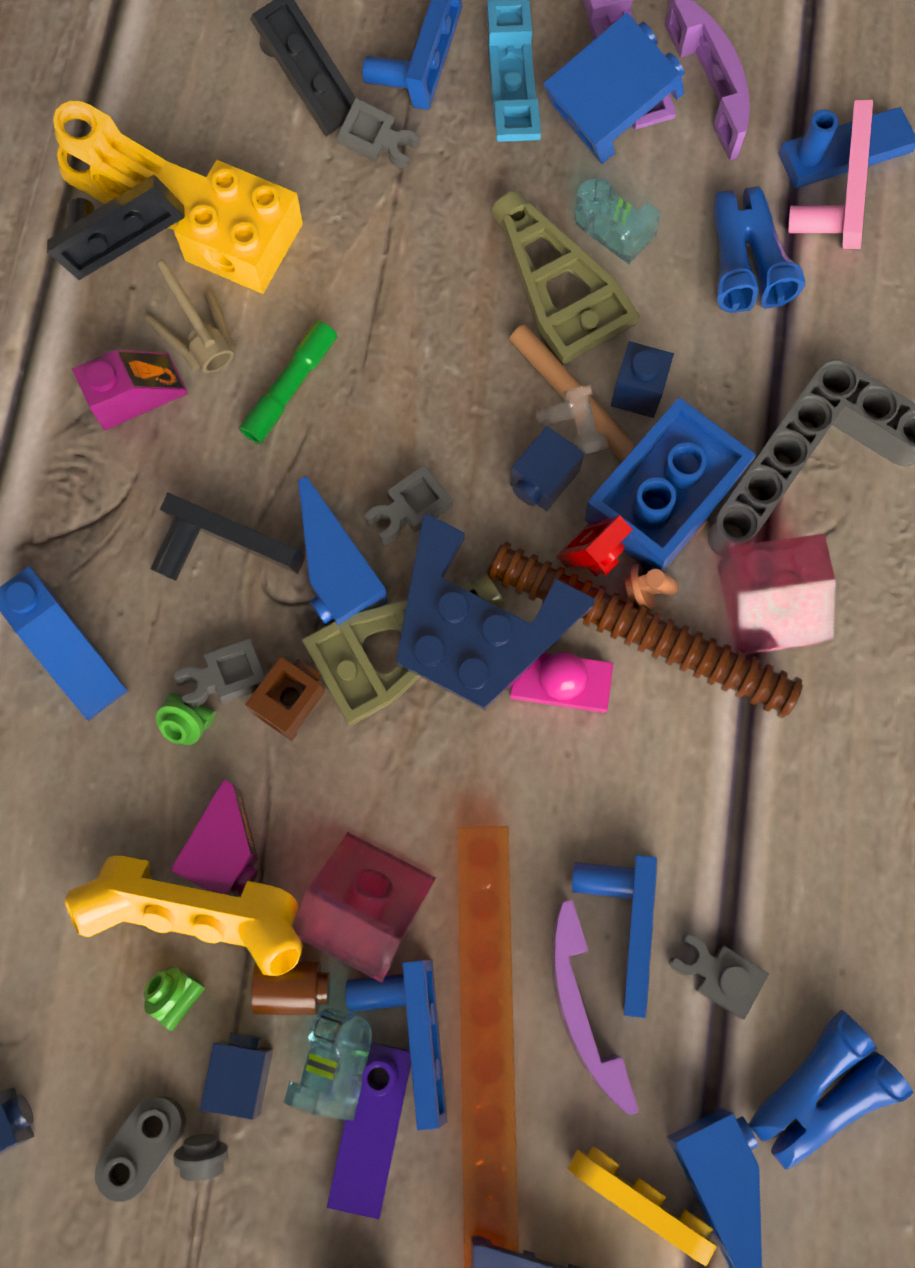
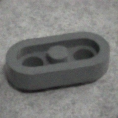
M154 1096L139 1103L106 1148L96 1165L95 1181L99 1191L107 1199L115 1202L129 1201L141 1194L155 1177L185 1130V1114L176 1100L168 1096ZM151 1115L158 1116L162 1120L163 1129L158 1136L150 1134L147 1130V1120ZM117 1163H123L129 1168L130 1177L127 1183H121L116 1180L114 1168Z

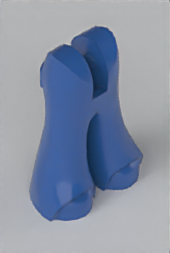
M760 186L744 189L743 210L741 211L738 210L733 190L717 192L714 198V219L719 245V272L716 285L719 307L729 313L750 311L756 303L758 287L761 306L764 309L779 307L792 301L804 289L805 278L800 266L791 261L780 243L767 200ZM746 243L750 244L758 284L749 263Z
M840 1010L830 1020L816 1045L800 1067L759 1106L749 1122L750 1128L761 1141H767L784 1130L795 1118L797 1119V1122L786 1130L771 1148L772 1155L785 1170L806 1159L836 1133L860 1117L882 1107L905 1101L914 1094L903 1075L883 1055L875 1052L877 1047L869 1035L843 1010ZM855 1065V1067L848 1074H846L830 1091H828L820 1100H818L823 1091L836 1078H838L850 1067Z

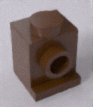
M280 657L245 705L255 717L292 741L297 735L299 727L325 693L321 683L318 682L321 675L299 659L293 665ZM290 691L299 693L300 697L293 706L283 704V697L286 693Z

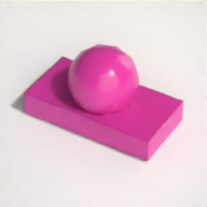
M569 652L543 653L512 684L510 699L606 713L608 710L614 663L579 658Z

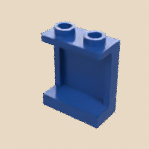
M627 12L543 84L551 105L601 164L615 154L612 141L668 94L671 93L677 100L684 95L682 76L685 72L678 59L671 52L664 55L656 46L658 41L650 27L645 22H641L638 25Z

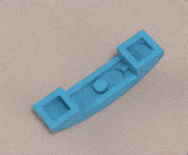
M487 0L490 82L496 141L541 140L539 104L535 93L531 47L530 1Z

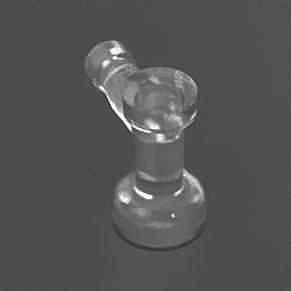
M591 385L564 391L566 402L559 403L551 408L545 407L537 410L536 418L541 427L552 425L555 422L575 419L578 437L572 441V444L583 451L584 455L610 449L607 436L602 432L596 431L589 396L593 395Z

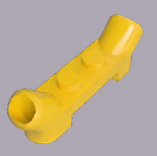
M114 855L108 857L103 862L96 879L69 890L65 898V906L77 933L85 937H91L124 921L146 926L159 933L172 931L196 936L207 943H230L247 947L262 974L269 976H279L290 971L296 966L302 954V942L292 928V923L299 907L298 903L290 893L270 885L247 881L240 898L152 880L149 861Z

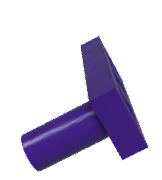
M362 1041L327 1208L380 1219L411 1068L410 1050Z

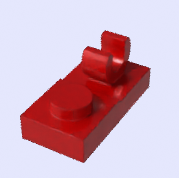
M620 515L587 524L556 557L566 568L582 566L587 567L596 577L601 573L607 575L619 563L617 557L625 549L622 541L633 529Z

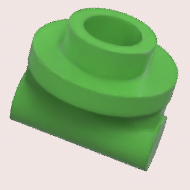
M170 693L164 705L156 713V723L161 734L168 741L181 745H192L199 740L206 729L211 727L216 711L202 705L190 708L184 705L181 696Z
M171 967L166 971H159L149 980L144 989V1011L151 1017L156 1018L164 1027L173 1031L206 987L191 975L188 976L177 967Z

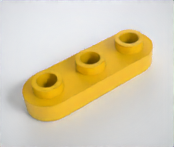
M592 1146L588 1154L577 1149L566 1167L568 1171L681 1251L707 1266L717 1248V1245L709 1239L713 1231L712 1227L686 1209H684L679 1218L663 1207L662 1204L666 1196L643 1179L638 1177L635 1184L632 1185L616 1174L620 1164L598 1148Z

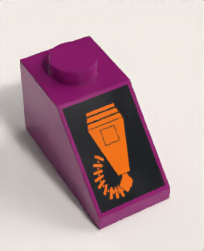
M113 350L72 368L89 408L104 431L188 394L169 353Z
M224 779L172 866L171 871L207 891L236 897L237 895H242L247 881H255L258 870L253 867L258 860L242 793L236 786Z

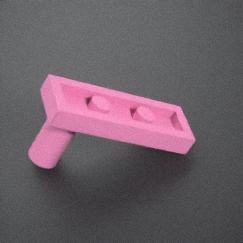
M854 100L846 205L790 206L789 233H843L842 249H861L873 100Z

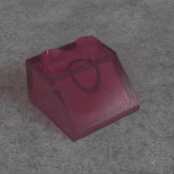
M825 533L734 546L727 549L717 566L736 654L740 650L745 652V654L830 642L833 639L835 575Z
M347 832L307 889L292 928L300 940L382 983L401 950L436 877Z

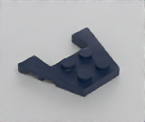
M426 513L422 519L396 662L408 671L485 711L552 645H555L562 638V635L581 617H584L591 611L596 599L556 579L533 622H527L443 578L465 539V533Z

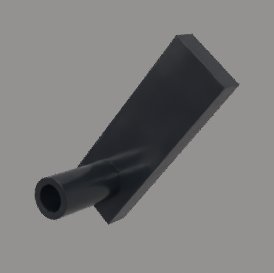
M273 0L254 12L250 20L261 36L259 40L261 50L267 56L275 57L325 137L329 136L342 127L356 98L295 0Z
M155 175L137 184L97 210L94 209V205L89 200L74 198L67 205V228L47 240V253L75 278L81 280L185 218L184 205Z
M167 492L159 510L171 517L173 521L150 569L177 581L200 531L296 574L299 573L306 557L294 547Z

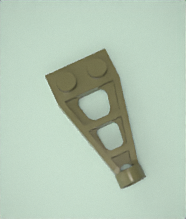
M520 191L509 192L494 204L491 213L505 233L537 329L553 354L563 365L638 324L640 314L618 282L531 203H528ZM544 238L558 252L560 258L536 269L525 247ZM565 272H570L589 288L590 294L561 310L553 305L547 290V282Z
M488 575L472 583L459 586L502 609L505 608L496 586ZM407 600L359 612L339 626L334 622L302 639L349 726L392 704L420 678V676L399 665L390 673H378L363 650V642L371 634L389 629L402 632Z

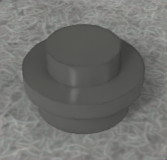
M198 1134L188 1137L184 1140V1146L178 1148L173 1153L174 1165L180 1168V1177L187 1181H202L214 1178L224 1171L223 1162L228 1158V1146L224 1142L217 1141L216 1136L212 1134Z

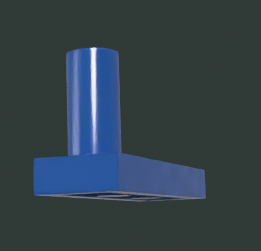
M431 0L411 61L367 56L362 69L364 83L406 88L409 91L413 108L429 110L463 8L462 1Z
M901 107L872 115L868 166L914 151L915 133ZM826 109L818 110L812 115L803 137L781 144L778 155L794 189L848 173L853 121L838 126V118L832 111Z
M636 855L635 868L575 862L572 877V893L633 899L624 1016L640 1018L647 1017L658 863L657 857Z
M433 960L402 963L403 974L347 980L345 996L350 1012L406 1006L417 1131L439 1129L448 1120Z

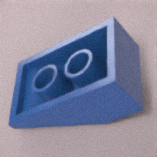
M679 397L588 500L585 521L590 524L620 515L633 529L622 541L625 545L623 551L638 563L644 564L648 571L659 569L664 572L690 542L753 461L756 454Z

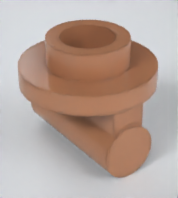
M642 563L633 565L631 575L625 579L629 599L634 601L633 604L638 603L639 607L641 605L648 607L647 611L654 608L655 595L665 594L671 596L677 592L679 587L678 581L659 569H652L648 572Z

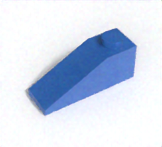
M305 476L298 480L309 580L315 598L309 602L322 623L327 625L332 621L333 623L336 622L339 626L359 612L382 607L387 604L388 599L385 587L308 477Z
M30 566L0 586L1 614L88 721L128 692L48 583Z
M722 1108L668 1135L667 1138L709 1226L713 1228L712 1233L729 1268H762L759 1165L752 1150L758 1147V1143L743 1116L736 1119L732 1112Z

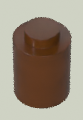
M298 961L294 968L279 976L263 975L255 963L252 979L253 1014L317 1016L319 1005L329 1004L330 973L321 972L320 962Z

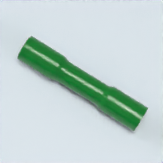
M315 321L294 350L289 363L268 392L260 397L239 426V431L246 438L259 445L263 443L283 415L286 405L309 373L319 365L337 340L336 332L329 325L322 321Z

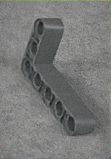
M843 360L825 362L817 370L719 511L708 532L710 548L717 555L724 558H735L746 551L831 425L899 466L915 464V443L907 439L904 434L908 433L915 438V403ZM824 385L833 386L838 393L830 392ZM864 409L873 411L878 418L869 416ZM799 419L809 420L814 424L815 428L804 426ZM774 453L786 455L792 464L781 463L776 459ZM757 488L763 491L768 500L761 501L755 499L750 494L749 489ZM733 524L741 530L743 537L730 536L725 531L723 525Z

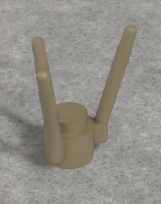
M163 259L158 260L157 265L194 327V330L188 336L189 348L153 315L146 314L144 317L145 321L186 359L193 371L198 370L200 367L204 373H214L221 370L234 358L233 350L236 348V345L228 334L215 294L212 291H208L206 298L216 329L210 324H203L166 261Z

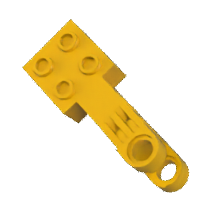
M68 101L56 109L53 121L55 138L59 144L57 151L58 167L62 178L67 183L96 200L107 204L137 184L155 175L184 205L185 218L168 228L175 230L174 233L185 261L264 294L303 225L296 192L219 160L215 161L207 177L175 165L120 133L109 115L82 101ZM81 119L90 125L91 131L84 137H74L68 134L64 127L70 120ZM73 155L89 164L90 168L85 171L74 170L69 166L68 159Z

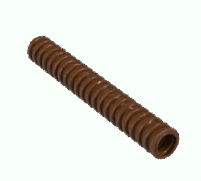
M507 541L497 549L487 572L492 582L498 579L502 581V587L507 589L511 585L515 587V593L521 595L524 591L529 594L528 598L535 601L536 598L543 600V604L557 579L596 599L591 611L584 617H581L583 625L589 627L592 623L597 626L596 631L603 633L605 629L611 632L610 638L614 640L618 636L625 639L624 644L630 646L631 643L639 645L638 651L643 653L647 649L652 652L651 657L655 659L660 655L666 658L665 664L671 666L675 662L680 665L679 670L682 672L690 669L694 671L693 677L697 679L701 675L707 677L708 684L714 685L717 682L721 684V690L727 692L729 689H732L738 698H742L745 695L749 697V703L752 705L760 702L763 704V710L767 712L775 709L777 710V716L780 718L788 716L795 707L803 688L801 678L795 677L791 680L787 678L788 672L781 670L779 673L773 671L774 666L771 664H766L763 667L759 665V659L756 657L748 660L745 658V652L741 650L737 654L731 652V646L725 644L723 647L716 645L717 639L713 637L709 641L703 639L702 632L697 631L695 634L688 632L689 626L683 624L680 628L674 625L675 620L672 618L665 621L661 619L662 614L657 611L652 615L647 612L648 607L641 605L639 609L633 606L634 601L629 598L626 602L620 600V594L616 592L611 596L605 593L606 587L600 586L599 589L592 587L593 582L587 579L583 583L578 580L579 575L576 573L568 576L565 574V568L559 567L557 570L551 568L552 562L548 560L544 564L538 562L537 555L532 554L528 557L524 555L525 550L522 548H518L515 551L511 549L512 545Z

